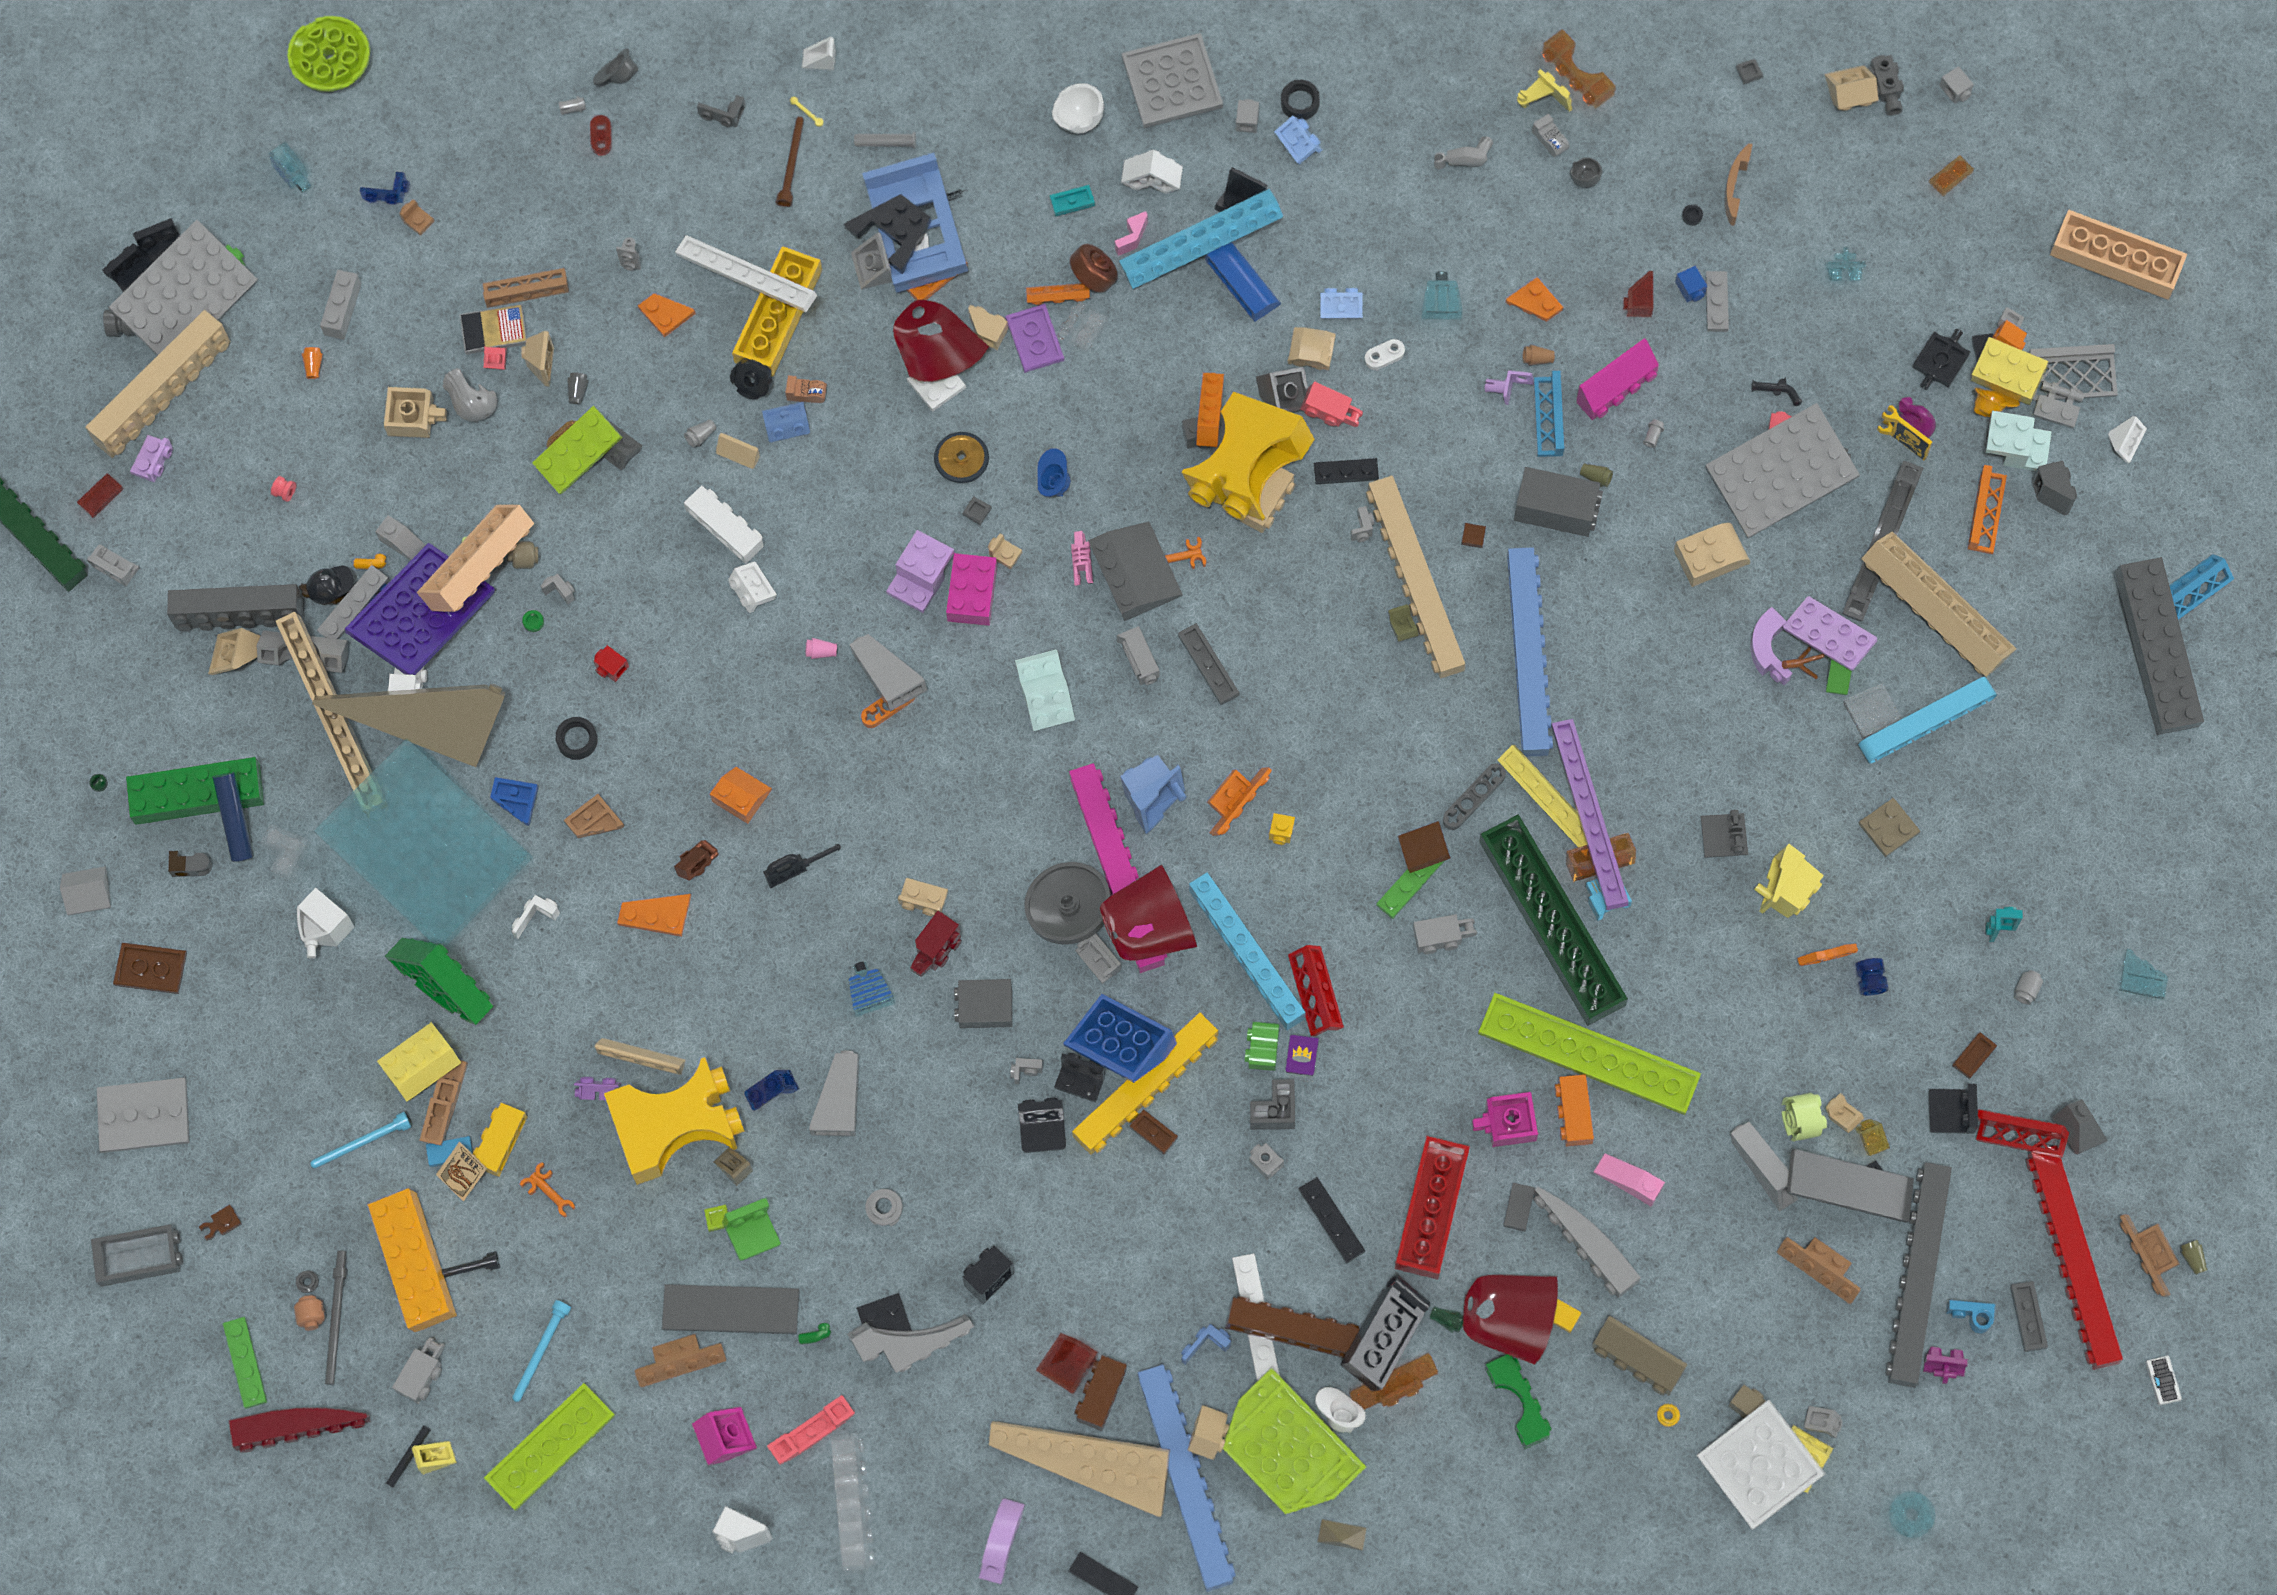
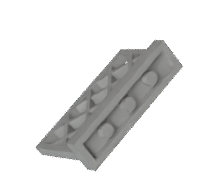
M2114 344L2030 349L2028 352L2048 361L2047 369L2049 370L2043 376L2042 383L2044 381L2047 382L2044 378L2051 371L2060 379L2057 382L2058 384L2063 381L2070 388L2077 389V392L2080 393L2082 392L2077 386L2082 380L2087 382L2093 388L2089 393H2083L2084 398L2118 395ZM2100 360H2109V370L2106 373L2095 366ZM2084 361L2090 366V369L2085 374H2082L2075 368L2078 362ZM2057 363H2064L2070 368L2064 376L2054 369ZM2092 369L2102 376L2096 385L2086 377ZM2071 370L2081 377L2075 386L2065 378ZM2106 379L2111 384L2112 391L2104 392L2098 387L2099 383ZM2037 391L2034 395L2033 401H2037L2038 399ZM2056 394L2054 399L2063 400L2067 397Z

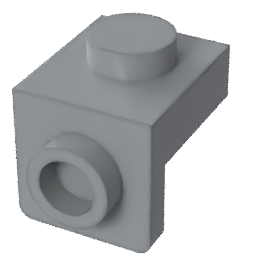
M1366 506L1358 508L1357 517L1361 528L1351 530V541L1364 542L1369 537H1372L1374 519L1372 513H1368Z
M559 574L550 576L543 581L541 589L545 596L556 589L567 604L575 600L573 596L575 590L568 581L564 582Z

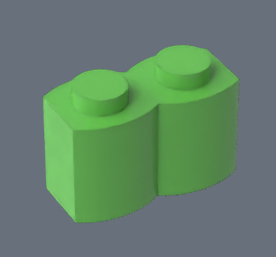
M1253 1022L1252 1028H1248L1247 1041H1251L1250 1049L1245 1051V1062H1249V1069L1275 1071L1279 1024Z

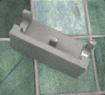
M101 544L87 558L91 567L124 586L129 584L139 569V566L127 561Z
M1096 933L1077 945L1076 953L1102 984L1121 970V963Z

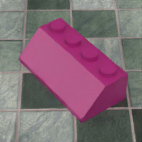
M1645 338L1579 386L1576 403L1591 420H1594L1596 417L1602 418L1607 414L1611 406L1620 405L1626 395L1636 393L1641 388V384L1645 381L1649 383L1656 378L1659 364L1648 341Z

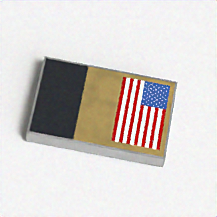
M522 304L460 314L466 355L484 352V347L510 348L526 345L527 333Z

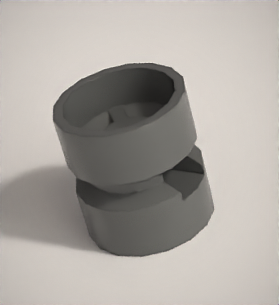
M110 309L104 310L103 323L106 336H119L120 333L135 335Z

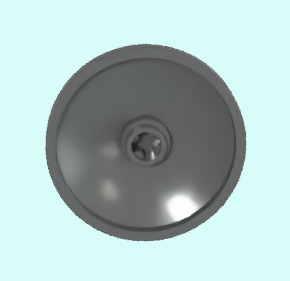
M1079 862L1056 864L1040 873L1031 883L1025 897V914L1034 932L1044 940L1062 945L1079 943L1093 936L1104 925L1100 906L1111 896V892L1104 877L1093 867Z

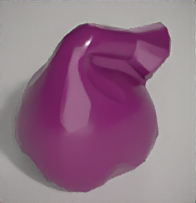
M1911 397L1902 398L1899 402V410L1901 412L1899 417L1929 439L1936 430V421L1933 415L1924 406L1913 405Z

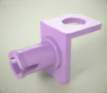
M1508 371L1505 381L1487 378L1485 392L1503 393L1505 404L1509 405L1513 382L1533 385V375L1528 372Z

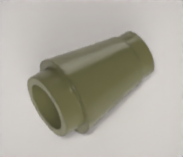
M1584 463L1580 475L1590 481L1599 482L1600 487H1608L1613 477V471L1609 470V467Z
M2198 1240L2181 1246V1254L2195 1275L2208 1270L2202 1244H2199Z

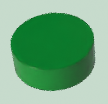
M530 610L523 615L522 623L527 631L537 632L542 629L544 618L539 611Z

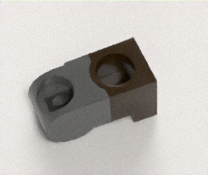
M169 851L168 872L172 877L205 876L212 870V863L204 853H196L193 856H181L178 851Z

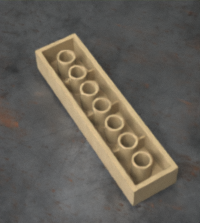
M206 310L201 312L85 427L93 442L111 458L121 454L125 449V445L130 440H135L145 425H150L154 421L155 416L160 411H164L175 396L182 394L185 386L190 381L193 382L197 379L199 372L204 367H208L213 363L214 357L219 352H224L228 348L230 340L223 325Z

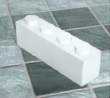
M701 486L684 502L686 511L746 564L764 547L762 535L755 529L751 530L741 516L736 517L727 503H721L717 500V495L711 489L706 490Z

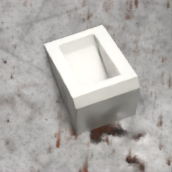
M829 37L804 49L802 68L834 70L836 53L834 38Z

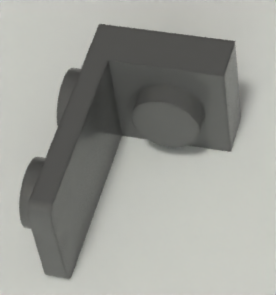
M736 95L734 101L729 103L727 112L698 103L697 110L698 115L705 120L710 121L713 119L719 121L723 126L737 127L746 105L744 97Z

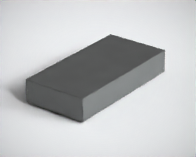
M1517 1183L1512 1184L1503 1227L1526 1231L1535 1187Z

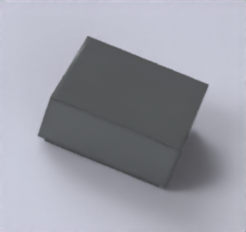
M1755 58L1736 65V70L1743 85L1763 78Z
M973 496L962 514L981 525L992 509V506Z

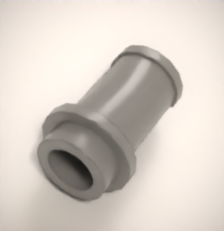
M577 96V99L560 101L561 115L576 111L581 113L582 110L586 109L584 98Z
M1656 419L1649 422V430L1643 441L1644 445L1651 448L1656 447L1659 436L1664 431L1663 422Z

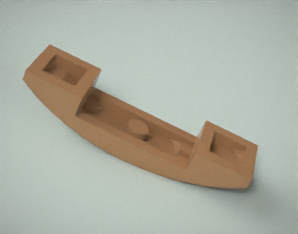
M1750 143L1736 157L1726 185L1725 210L1728 221L1732 226L1735 225L1740 199L1733 198L1738 170L1747 171L1753 146Z

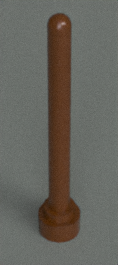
M798 116L795 121L783 187L776 196L775 203L778 206H792L793 196L790 190L804 119L801 116Z

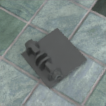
M1731 810L1730 814L1700 816L1705 858L1748 855L1744 813H1739L1738 810Z

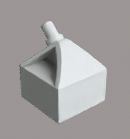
M317 888L297 907L298 929L301 940L307 948V958H316V947L318 945L337 946L354 928L349 916Z

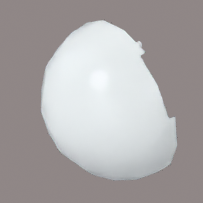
M1075 84L1067 87L1059 93V97L1054 103L1053 118L1066 131L1076 134L1087 132L1101 121L1104 111L1102 95L1096 87L1088 84Z

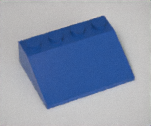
M1101 994L1063 1044L1067 1048L1134 1083L1163 1062L1177 1042L1171 1029Z

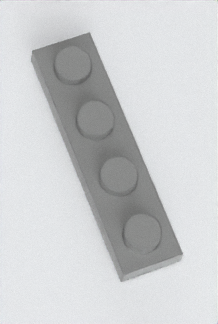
M371 565L317 631L325 638L340 639L345 633V627L371 602L389 581V578Z

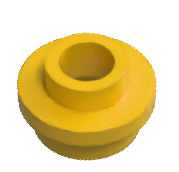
M1664 1404L1659 1408L1657 1419L1663 1426L1672 1427L1679 1421L1680 1412L1676 1406ZM1670 1412L1672 1419H1666L1664 1413Z

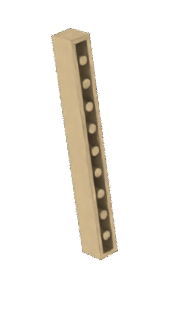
M1393 475L1371 482L1368 485L1366 497L1369 504L1373 503L1374 505L1373 515L1375 521L1381 523L1382 529H1380L1383 541L1387 540L1389 544L1387 551L1390 559H1394L1397 565L1394 567L1397 578H1402L1404 583L1402 591L1404 596L1410 599L1411 604H1409L1412 616L1417 617L1418 623H1416L1418 633L1419 635H1424L1426 642H1423L1426 653L1432 656L1431 666L1433 672L1438 673L1440 679L1463 672L1465 670V661Z
M293 612L276 620L312 702L315 696L337 695L301 616ZM315 706L362 811L370 816L388 807L348 718Z

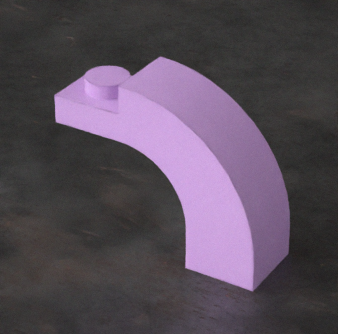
M1771 607L1761 616L1755 626L1750 646L1751 656L1755 667L1762 676L1770 671V676L1774 681L1785 685L1790 681L1792 672L1789 669H1783L1782 662L1772 651L1771 641L1784 630L1783 625L1787 621Z
M1002 1499L987 1541L979 1578L998 1584L1002 1583L1012 1543L1021 1522L1024 1504Z

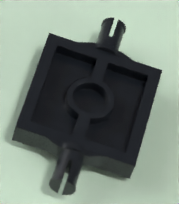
M1955 329L1950 338L1933 332L1917 357L1912 368L1926 376L1920 384L1922 388L1925 386V390L1929 389L1933 380L1949 388L1971 352L1958 343V340L1963 335L1961 330Z

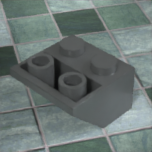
M2063 461L2038 466L2032 480V485L2038 502L2062 515H2068L2077 498V492L2075 487L2071 486L2069 480L2071 478L2070 470L2068 467H2065Z

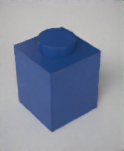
M1696 265L1677 274L1675 283L1686 302L1692 300L1696 302L1705 296L1707 284Z

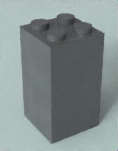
M1525 467L1514 521L1589 537L1590 530H1595L1603 491L1599 490L1600 483Z

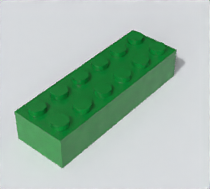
M256 757L127 776L130 818L135 825L220 812L212 777L235 772L242 807L264 805L260 764Z

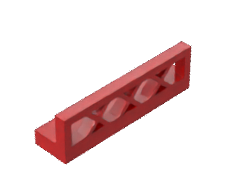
M1306 945L1288 954L1310 1035L1314 1037L1327 1030L1337 1031L1344 1028L1321 946ZM1300 955H1303L1304 958L1302 968L1298 966L1296 959ZM1305 974L1308 975L1310 979L1308 988H1306L1303 983ZM1311 995L1316 1000L1314 1008H1311L1309 1004ZM1318 1015L1323 1026L1316 1029L1315 1020Z
M1978 1110L1980 1126L1976 1137L1977 1141L2063 1158L2069 1132L2064 1125ZM1986 1126L1996 1128L1997 1134L1991 1138L1984 1137ZM2011 1130L2016 1131L2019 1135L2012 1142L2006 1141L2003 1136ZM2032 1134L2039 1137L2040 1142L2033 1146L2027 1145L2024 1140ZM2052 1139H2059L2058 1151L2049 1149L2046 1143Z

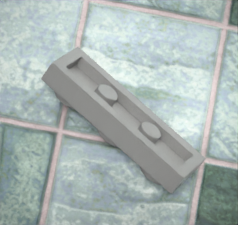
M1706 271L1707 332H1728L1727 272Z

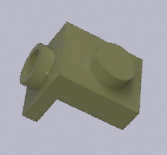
M1408 604L1388 610L1390 626L1398 642L1419 636Z

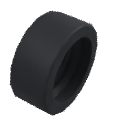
M1303 79L1294 80L1283 88L1281 108L1289 118L1295 116L1298 119L1303 118L1307 120L1312 118L1319 109L1320 94L1317 87L1310 81ZM1295 91H1305L1311 95L1312 104L1305 109H1296L1289 105L1288 98Z
M568 718L556 730L555 740L560 752L572 760H581L589 757L597 746L598 736L594 726L585 718ZM573 727L584 728L589 734L588 743L580 749H569L564 743L565 733Z

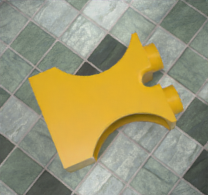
M1233 391L1221 410L1225 421V434L1220 446L1207 460L1194 467L1183 469L1181 473L1191 488L1188 495L1196 503L1204 507H1210L1212 502L1220 505L1223 504V509L1229 515L1239 520H1244L1247 515L1264 520L1265 516L1261 509L1260 500L1267 480L1284 465L1302 460L1315 439L1302 416Z
M701 1058L693 1077L685 1085L669 1093L649 1094L637 1090L630 1084L604 1093L630 1171L637 1185L662 1176L671 1156L689 1143L710 1140L725 1144L733 1150L738 1149L733 1136L745 1131L736 1107L725 1111L722 1104L712 1107V1105L721 1102L719 1095L730 1092L722 1066L710 1070L706 1058Z

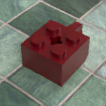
M938 910L915 940L917 956L910 967L911 971L922 977L930 968L934 971L938 967L942 968L949 959L947 955L950 951H955L962 942L959 924Z

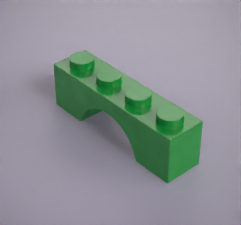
M1507 1354L1486 1364L1485 1370L1494 1389L1509 1390L1522 1403L1523 1416L1516 1425L1515 1431L1524 1450L1549 1439L1550 1431H1552L1551 1426L1546 1418H1542L1539 1412L1542 1409L1537 1398L1533 1399L1529 1392L1532 1390L1527 1378L1523 1379L1519 1372L1522 1368L1518 1359Z

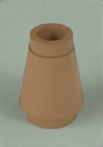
M1531 344L1524 347L1523 363L1537 365L1554 362L1555 352L1553 350Z

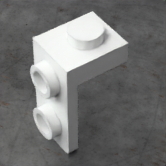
M535 895L532 900L529 899L525 904L522 916L514 921L512 933L518 939L537 910L556 920L560 914L557 904L551 899L546 898L544 900Z

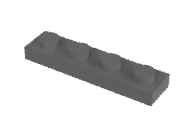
M1197 623L1178 632V637L1219 704L1223 705L1238 697V689Z

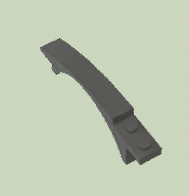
M1903 461L1869 549L1876 541L1891 532L1896 535L1898 534L1924 469L1923 467ZM1864 561L1842 613L1862 622L1880 579V576L1875 571H1871L1866 567Z

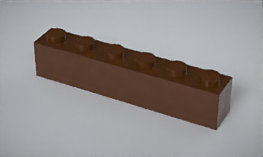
M1242 1296L1233 1297L1230 1302L1224 1328L1341 1358L1345 1357L1360 1330L1359 1326L1355 1324H1338L1335 1319L1324 1318L1322 1320L1315 1318L1316 1316L1311 1313L1298 1314L1294 1313L1293 1309L1287 1307L1278 1309L1272 1307L1270 1303L1259 1302L1258 1304L1250 1302L1249 1298Z

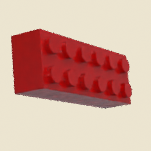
M1426 1136L1396 1259V1270L1439 1279L1470 1146Z

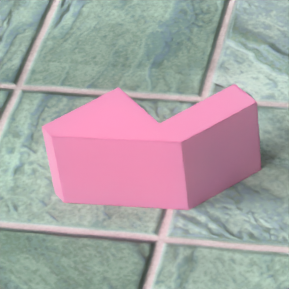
M1146 211L1127 219V229L1130 235L1115 240V251L1118 256L1138 248L1148 223Z

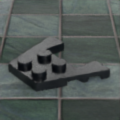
M900 194L847 221L844 227L859 239L872 225H875L901 246L888 259V262L903 274L910 257L914 255L913 252L918 242H921L931 223V218Z

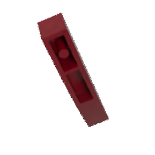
M293 1408L229 1420L233 1448L236 1451L240 1450V1453L253 1451V1447L261 1445L262 1448H270L280 1441L293 1443L303 1436L316 1438L321 1436L320 1433L329 1431L330 1434L342 1432L345 1427L351 1426L352 1429L365 1427V1423L371 1421L366 1413L328 1408Z

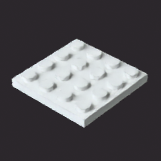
M1770 1400L1697 1455L1752 1529L1758 1527L1825 1475V1472Z

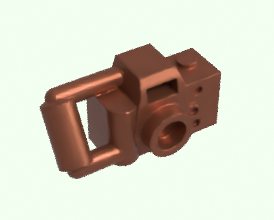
M701 840L690 851H685L679 856L681 861L674 866L678 877L690 881L695 876L703 874L704 868L709 866L711 861L718 856V850L708 841Z

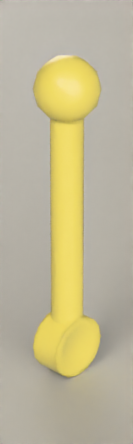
M797 97L790 99V103L798 106L813 119L816 126L821 127L823 125V120L816 118L800 104Z

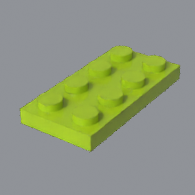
M592 406L536 458L532 464L559 494H562L623 437L596 406Z

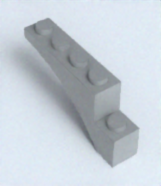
M964 1314L942 1325L914 1331L878 1329L870 1327L866 1322L847 1335L863 1362L876 1359L880 1355L879 1353L883 1351L892 1369L897 1373L908 1370L912 1366L911 1364L917 1360L921 1361L928 1358L934 1350L947 1347L951 1343L950 1341L956 1337L967 1335L974 1326L971 1320Z

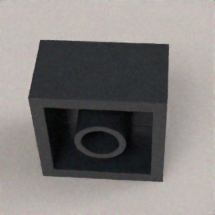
M995 1245L991 1249L986 1248L979 1255L980 1260L975 1265L971 1263L963 1271L964 1287L983 1305L1015 1274L1013 1263Z

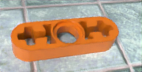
M880 698L862 711V723L868 728H875L912 703L915 698L892 711L883 709L884 701ZM877 707H879L880 712L878 714H876L878 712L876 709ZM867 714H876L875 721H867Z

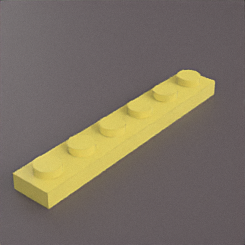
M1512 745L1498 759L1500 764L1584 854H1587L1589 850L1577 811L1515 745Z

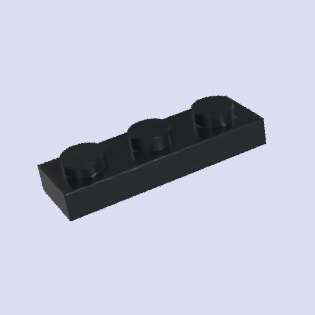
M1377 458L1314 462L1315 485L1379 480Z

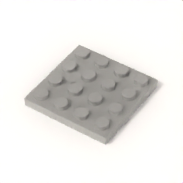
M1201 33L1122 53V60L1144 128L1223 108V102Z

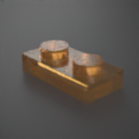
M1959 155L1929 180V183L1944 196L1972 174L1974 168Z

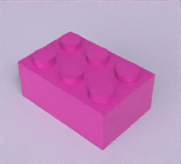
M954 553L946 610L947 622L990 626L997 574L996 557Z

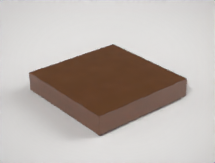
M1439 821L1398 836L1409 873L1451 859Z

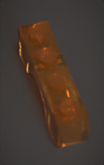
M1562 29L1544 42L1543 56L1548 62H1552L1556 66V70L1561 76H1565L1569 80L1570 86L1575 91L1578 90L1583 95V99L1588 105H1592L1597 109L1615 95L1616 86L1603 72L1595 74L1586 73L1574 64L1572 56L1575 52L1576 43Z

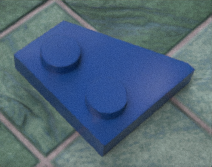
M495 777L490 798L523 824L529 826L538 785Z

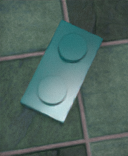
M1090 185L1050 195L1055 217L1095 206Z

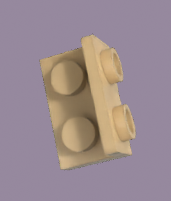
M906 878L901 895L898 896V902L906 910L914 911V908L923 910V914L933 917L938 910L942 913L948 889Z

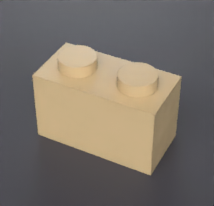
M1202 1405L1194 1424L1188 1451L1214 1460L1216 1453H1221L1225 1443V1439H1222V1437L1225 1438L1229 1425L1226 1424L1228 1414Z

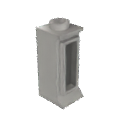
M1139 626L1118 634L1117 643L1122 644L1137 680H1139V685H1150L1156 682L1157 678L1160 677L1159 668Z

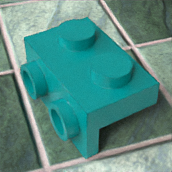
M2011 906L1996 909L1994 914L1990 916L1989 922H1986L1985 932L1986 935H1989V942L1995 941L2000 930L2016 931L2023 919V910H2017L2016 907Z

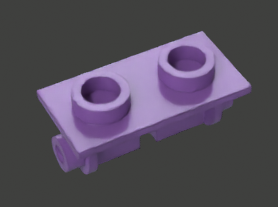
M580 1077V1080L574 1083V1085L579 1086V1088H575V1097H579L581 1100H595L596 1092H599V1100H606L604 1093L616 1089V1087L621 1085V1082H616L615 1078H602V1081H594L593 1077Z

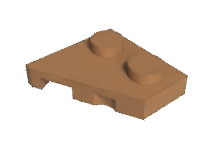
M599 794L595 795L564 819L565 824L577 838L618 830L624 827L621 820Z

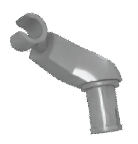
M1482 136L1476 148L1462 147L1448 150L1447 156L1442 152H1438L1434 156V166L1436 169H1442L1445 167L1446 162H1448L1449 165L1479 167L1487 161L1486 155L1493 145V140L1487 136Z

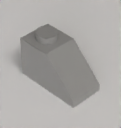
M389 515L375 531L379 541L410 561L426 546L406 526Z

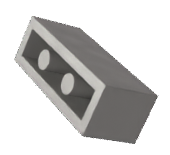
M337 270L320 324L324 336L345 339L361 287L358 274Z

